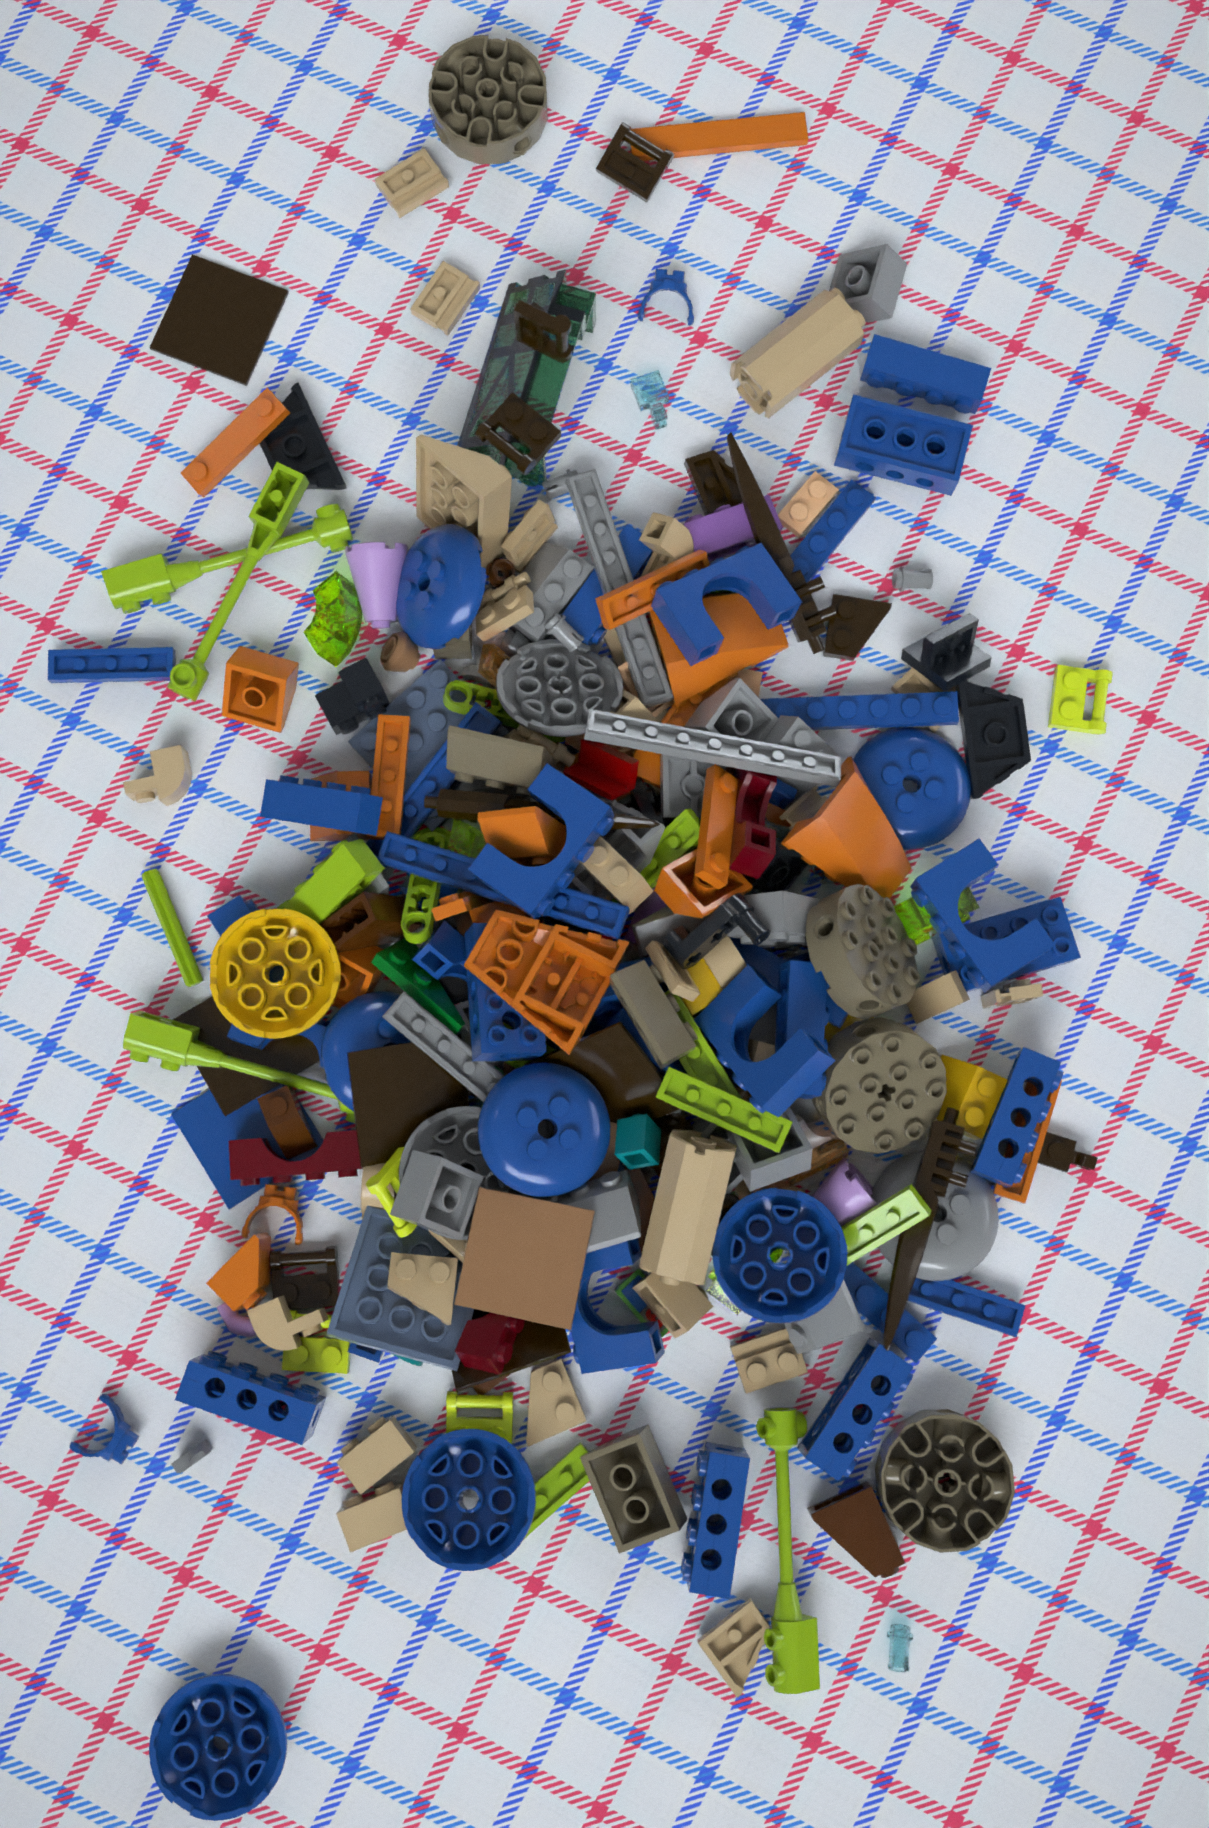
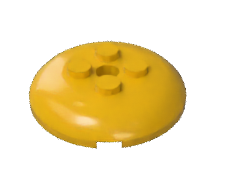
M285 908L261 909L241 917L221 935L210 959L209 985L218 1009L235 1027L248 1034L262 1038L278 1039L291 1037L314 1026L332 1006L340 985L341 967L339 955L328 933L310 917ZM275 966H282L284 969L283 979L275 983L271 982L269 978L271 969Z

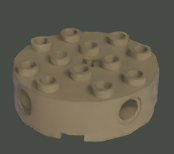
M479 35L453 44L437 59L432 70V78L429 82L431 119L441 142L456 156L477 164H503L524 155L540 139L548 120L546 76L537 57L521 43L506 38V41L500 39H489L488 35Z
M860 884L846 887L820 899L818 904L813 906L807 914L805 936L810 960L816 973L822 971L826 982L830 986L826 991L832 1000L850 1016L864 1020L910 1002L916 986L920 982V975L915 960L917 946L908 937L902 921L895 913L892 901L889 898L881 897L870 886Z
M882 1017L854 1022L835 1034L828 1042L827 1051L836 1061L825 1071L826 1086L822 1096L812 1099L813 1105L826 1126L838 1138L855 1150L876 1154L902 1149L914 1140L921 1138L932 1122L938 1117L947 1092L946 1068L936 1048L907 1025Z
M949 1409L922 1410L900 1421L882 1442L875 1464L876 1492L888 1518L915 1544L940 1553L968 1551L981 1544V1541L989 1538L1007 1519L1015 1494L1013 1465L1000 1441L980 1422L972 1417ZM946 1473L950 1479L949 1481H944L943 1485L938 1483V1479Z

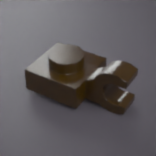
M1047 1132L1037 1164L1065 1173L1068 1172L1070 1164L1090 1171L1095 1169L1098 1158L1074 1151L1077 1141Z

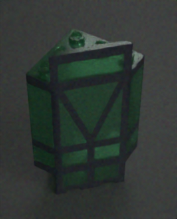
M566 269L557 271L554 278L549 279L546 275L528 279L527 285L522 286L517 282L508 285L457 445L490 456L495 462L505 466L513 478L520 479L523 484L528 486H537V484L543 486L542 482L547 481L545 455L527 475H524L517 470V465L489 442H482L475 436V433L480 424L488 420L512 392L552 423L571 359L561 363L516 341L513 310L520 299L528 304L532 302L540 305L546 313L554 317L566 315L571 321L568 343L572 347L573 356L577 340H583L585 331L590 333L594 331L596 324V293L566 285ZM550 333V340L556 343L555 335ZM501 427L496 430L499 435L523 454L530 453V450Z

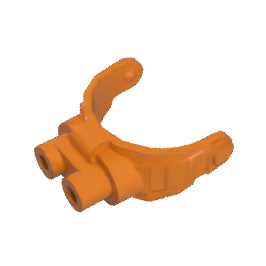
M265 1184L264 1196H260L258 1206L246 1218L241 1232L242 1237L248 1238L250 1225L261 1210L270 1206H278L284 1208L293 1216L297 1228L295 1245H301L303 1242V1222L298 1211V1200H295L297 1188L284 1186L283 1191H278L277 1185Z

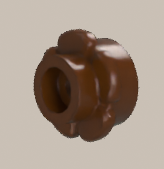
M495 559L493 563H489L486 567L489 583L496 588L503 585L506 578L515 575L513 564L507 559Z

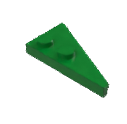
M404 938L376 953L371 962L455 1035L460 1032L465 1022L441 983L412 960L419 950L416 944L410 943Z

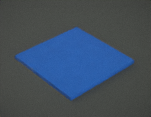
M279 1084L278 1086L274 1087L273 1089L269 1090L261 1096H264L287 1085ZM208 1090L171 1114L229 1210L264 1188L265 1184L272 1183L273 1177L260 1178V1185L240 1186V1180H231L228 1141L267 1138L272 1149L279 1156L286 1159L267 1125L257 1098L229 1115L224 1116L213 1094ZM301 1102L300 1105L318 1147L288 1159L290 1161H301L312 1156L324 1141Z

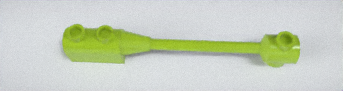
M276 462L248 516L254 526L246 550V557L192 659H181L179 664L172 668L170 682L167 685V688L196 702L210 675L204 663L257 562L263 558L277 539L282 537L309 485L304 474Z
M330 504L316 510L317 517L314 518L311 529L278 538L265 555L313 541L319 543L323 548L330 546L331 552L345 550L346 546L349 547L348 541L353 540V536L344 509L341 510L339 504ZM247 548L200 562L196 560L169 564L167 558L161 553L101 571L114 608H122L123 613L127 614L141 610L140 602L152 599L153 605L171 601L170 593L176 592V589L203 576L204 573L243 562L246 557Z
M140 1010L131 1013L123 1039V1049L131 1051L129 1058L132 1060L147 1063L150 1057L161 1060L160 1067L170 1071H179L180 1066L187 1067L188 1065L214 1068L224 1067L336 1099L340 1111L347 1113L346 1120L355 1123L354 1111L346 1107L334 1095L327 1083L226 1055L221 1050L198 1041L201 1029L199 1027Z
M796 1408L763 1409L764 1418L758 1419L756 1430L759 1437L765 1439V1444L775 1450L780 1572L774 1614L771 1617V1628L766 1629L764 1632L765 1645L769 1650H772L773 1664L767 1665L765 1669V1677L768 1684L774 1686L775 1692L800 1694L820 1689L817 1618L802 1614L796 1584L793 1582L788 1450L798 1444V1438L805 1436L807 1421L801 1411H797Z

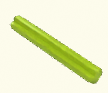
M157 869L148 870L142 873L141 877L184 983L188 987L196 986L203 981V977L165 884Z

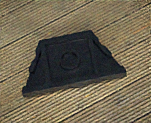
M296 383L291 387L292 392L282 402L291 413L259 443L271 470H273L276 462H279L304 474L309 482L307 489L344 490L347 488L303 391L299 383Z
M965 680L956 685L955 688L958 694V709L966 767L970 778L971 799H978L996 784H1000L1007 779L1014 771L1021 769L1031 762L1023 699Z

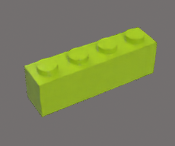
M363 839L350 842L343 840L332 848L331 852L333 854L328 860L319 863L313 869L314 875L294 889L296 894L291 899L280 904L277 909L285 908L300 912L321 924L361 894L385 868Z

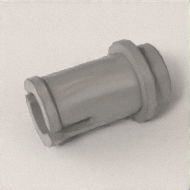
M567 469L566 474L542 482L549 501L569 492L565 482L566 477L578 474L576 469L573 471Z
M900 567L899 570H894L892 574V586L900 592H903L905 588L931 589L933 585L932 569L906 570L905 567Z
M556 612L544 624V627L547 629L546 633L555 636L571 653L581 644L584 637L580 636L564 620L566 618L565 615L560 616Z

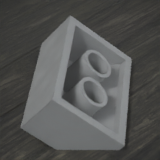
M545 542L523 570L531 579L527 587L533 592L534 613L508 628L514 632L518 630L531 642L548 640L552 634L548 635L546 633L547 629L544 627V624L556 612L560 616L593 572L594 566L570 549Z
M628 1170L608 1172L601 1178L587 1181L582 1186L566 1194L553 1197H534V1199L595 1211L587 1253L641 1237L640 1201Z

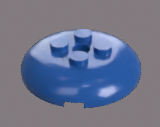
M443 524L431 528L412 544L404 560L396 601L397 618L403 632L407 633L416 645L423 648L441 649L446 647L445 643L451 639H459L473 622L483 598L486 583V568L481 567L480 553L483 550L476 536L468 529L459 525Z
M916 727L889 729L868 740L853 758L868 788L891 824L903 850L923 849L939 843L959 826L966 815L971 797L970 778L966 764L959 752L947 740L936 733ZM903 780H911L917 783V792L906 791L903 787Z
M378 991L358 996L346 1003L335 1013L325 1030L321 1045V1058H323L326 1073L325 1079L334 1095L352 1111L354 1109L347 1052L411 1042L382 1017L401 995L399 993Z
M534 1063L522 1066L508 1073L490 1090L479 1114L478 1142L486 1164L501 1182L529 1196H559L582 1186L601 1166L610 1142V1118L601 1094L582 1074L560 1064ZM542 1120H548L554 1126L553 1135L549 1139L543 1138L538 1133V1124Z
M769 1188L745 1196L734 1204L721 1220L713 1245L714 1271L725 1295L741 1311L765 1322L792 1323L815 1315L835 1297L846 1273L847 1245L837 1219L820 1201L798 1190L796 1192ZM777 1249H782L788 1253L789 1259L787 1263L776 1264L771 1261V1253Z
M480 1429L455 1430L433 1440L412 1462L402 1490V1514L411 1539L414 1540L430 1560L443 1567L459 1571L485 1569L500 1563L511 1555L526 1537L531 1527L536 1507L535 1483L525 1458L506 1439ZM470 1489H473L479 1498L477 1505L473 1509L466 1508L463 1503V1496Z
M231 1674L203 1676L178 1689L167 1700L155 1720L149 1743L150 1766L154 1779L164 1796L171 1803L174 1801L181 1808L190 1812V1816L212 1821L232 1819L257 1807L276 1785L284 1768L287 1755L286 1727L276 1703L257 1684ZM218 1736L225 1739L229 1743L228 1749H218L213 1742V1738Z

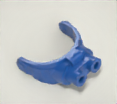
M656 269L655 280L651 281L649 293L641 303L638 319L643 322L645 317L644 308L652 295L659 291L669 290L678 293L684 298L689 309L688 326L693 325V307L691 300L687 296V284L684 283L685 272L674 270L672 275H668V270Z
M102 1394L99 1400L109 1406L115 1421V1432L111 1442L102 1450H89L76 1442H71L69 1448L85 1457L100 1456L107 1461L113 1459L122 1465L129 1455L126 1451L127 1447L130 1446L132 1448L139 1439V1435L130 1430L131 1426L124 1421V1416L118 1404L109 1395Z

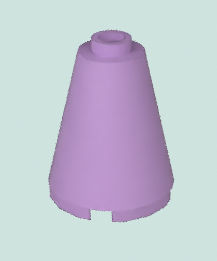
M385 542L352 544L351 547H345L346 557L366 623H371L373 629L390 628V622H395L397 619L396 601L400 576L408 552L406 544L395 543V549H389Z
M845 1157L836 1164L812 1195V1197L820 1201L831 1211L841 1227L877 1205L876 1201L871 1197L873 1194L872 1185L853 1163L850 1162L848 1164Z

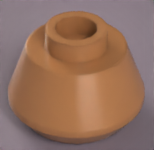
M403 631L393 633L388 638L380 656V662L384 670L404 673L409 669L413 670L420 659L418 646Z

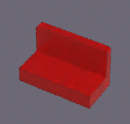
M582 739L578 763L564 769L563 774L575 783L609 800H614L635 789L639 760L604 743Z

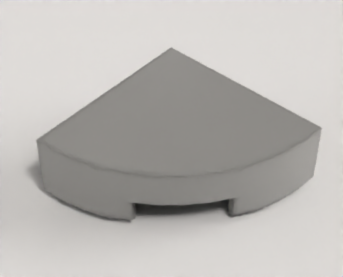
M206 1439L171 1463L177 1474H181L209 1454L212 1447Z

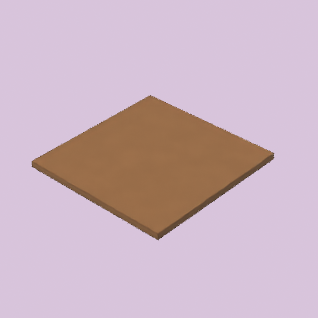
M479 1187L454 1305L571 1330L595 1211Z

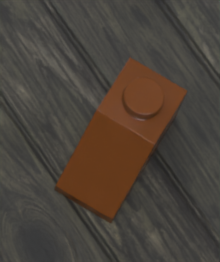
M287 1085L257 1098L267 1125L287 1160L318 1147L293 1087Z

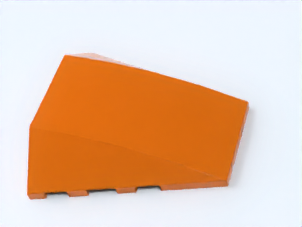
M706 594L702 597L704 608L723 635L724 640L716 655L690 666L654 610L647 612L651 626L654 627L676 708L686 703L685 700L709 691L714 684L724 679L729 680L738 675L740 670L750 665L753 667L788 648L782 624L768 630L752 605L740 594Z
M851 756L847 757L841 765L840 783L815 816L798 821L781 842L788 850L794 849L801 854V859L806 863L816 865L826 873L825 876L831 881L839 882L845 887L856 884L868 885L883 898L890 899L912 869L891 824L868 788Z
M495 910L464 963V967L570 1055L582 1038L610 985L609 976L616 972L629 942L620 939L617 941L601 938L602 935L575 932L568 930L566 926L558 924L555 926L539 923L537 919Z

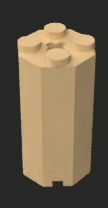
M833 288L831 291L823 290L731 363L730 376L733 381L738 378L741 384L737 388L739 395L755 413L761 415L765 411V417L771 418L861 345L864 337L862 327L866 324L865 319L858 310H853L847 304L844 295L838 288Z
M673 1129L670 1133L639 1268L644 1271L660 1275L659 1280L665 1284L677 1286L680 1281L697 1285L705 1284L737 1145L721 1137L711 1135L710 1139L701 1137L702 1132L694 1130Z

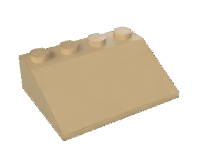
M419 435L416 437V517L430 529L443 524H455L471 531L478 539L483 550L480 553L481 567L486 568L489 563H493V560L505 555L501 545L508 534L512 475L505 466L498 464L490 456Z

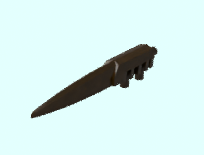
M732 432L727 435L729 452L741 499L756 544H763L802 601L794 618L789 620L798 643L807 640L813 654L821 652L825 649L819 635L827 632L824 622L838 615L833 605L820 611L817 609L811 594L825 588L821 576L806 582L801 570L793 572L794 562L743 453Z
M440 789L439 796L426 795L424 799L425 808L437 809L439 817L445 819L452 818L455 821L462 822V819L477 823L478 812L537 806L566 826L564 820L539 802H531L525 796ZM614 813V824L611 829L654 828L660 824L651 819Z
M947 1107L943 1121L935 1120L932 1122L913 1183V1187L932 1211L929 1217L899 1235L885 1318L883 1345L887 1351L890 1349L924 1255L939 1206L937 1196L946 1197L949 1183L963 1188L966 1187L969 1175L953 1171L958 1152L975 1157L978 1144L962 1139L965 1128L956 1125L960 1111L954 1108Z

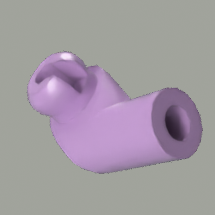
M226 1303L217 1307L220 1316L231 1333L248 1338L256 1335L250 1318L239 1315L238 1311L234 1312Z

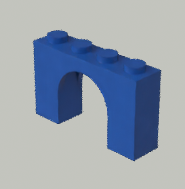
M759 543L751 548L745 546L726 559L718 558L708 567L699 571L698 569L691 570L683 578L675 582H664L656 589L651 607L689 665L693 666L716 655L724 640L723 635L704 608L702 597L716 590H728L742 595L752 605L768 630L793 619L802 601L763 544Z
M548 763L527 790L534 800L555 813L566 824V842L559 855L545 865L528 867L514 862L487 843L468 868L475 878L531 918L537 920L541 915L546 916L555 903L553 898L561 888L564 890L570 885L575 876L573 871L580 862L584 863L590 858L595 848L593 844L600 835L605 836L614 824L613 817L615 816L608 804Z
M979 838L915 878L910 887L912 889L911 895L916 904L921 908L924 906L930 914L929 920L932 927L937 933H943L950 943L948 948L953 957L958 961L962 960L969 970L967 975L972 984L977 988L981 987L985 993L1047 953L1055 946V943L1037 918L1009 936L998 940L979 938L965 928L958 914V900L961 892L992 873L998 865Z
M748 964L694 1020L702 1030L701 1032L709 1045L715 1047L718 1051L715 1054L716 1058L735 1073L732 1076L735 1083L743 1090H748L751 1094L749 1098L751 1104L759 1112L764 1113L767 1111L779 1118L836 1060L816 1037L800 1028L771 1057L759 1062L751 1061L748 1053V1040L751 1030L756 1022L782 995L766 975Z
M638 1238L586 1254L572 1329L569 1330L572 1332L574 1340V1359L580 1365L581 1374L657 1363L665 1353L658 1321L625 1326L608 1323L594 1311L588 1296V1285L594 1272L633 1265L641 1258L642 1253Z

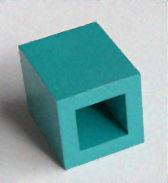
M635 1114L629 1118L617 1120L614 1155L629 1170L659 1165L661 1129L647 1114Z

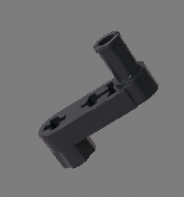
M737 893L721 904L694 931L690 933L684 925H681L670 931L665 936L662 944L682 969H688L697 964L737 925L754 945H759L765 941L771 931L753 913L754 908L741 893Z

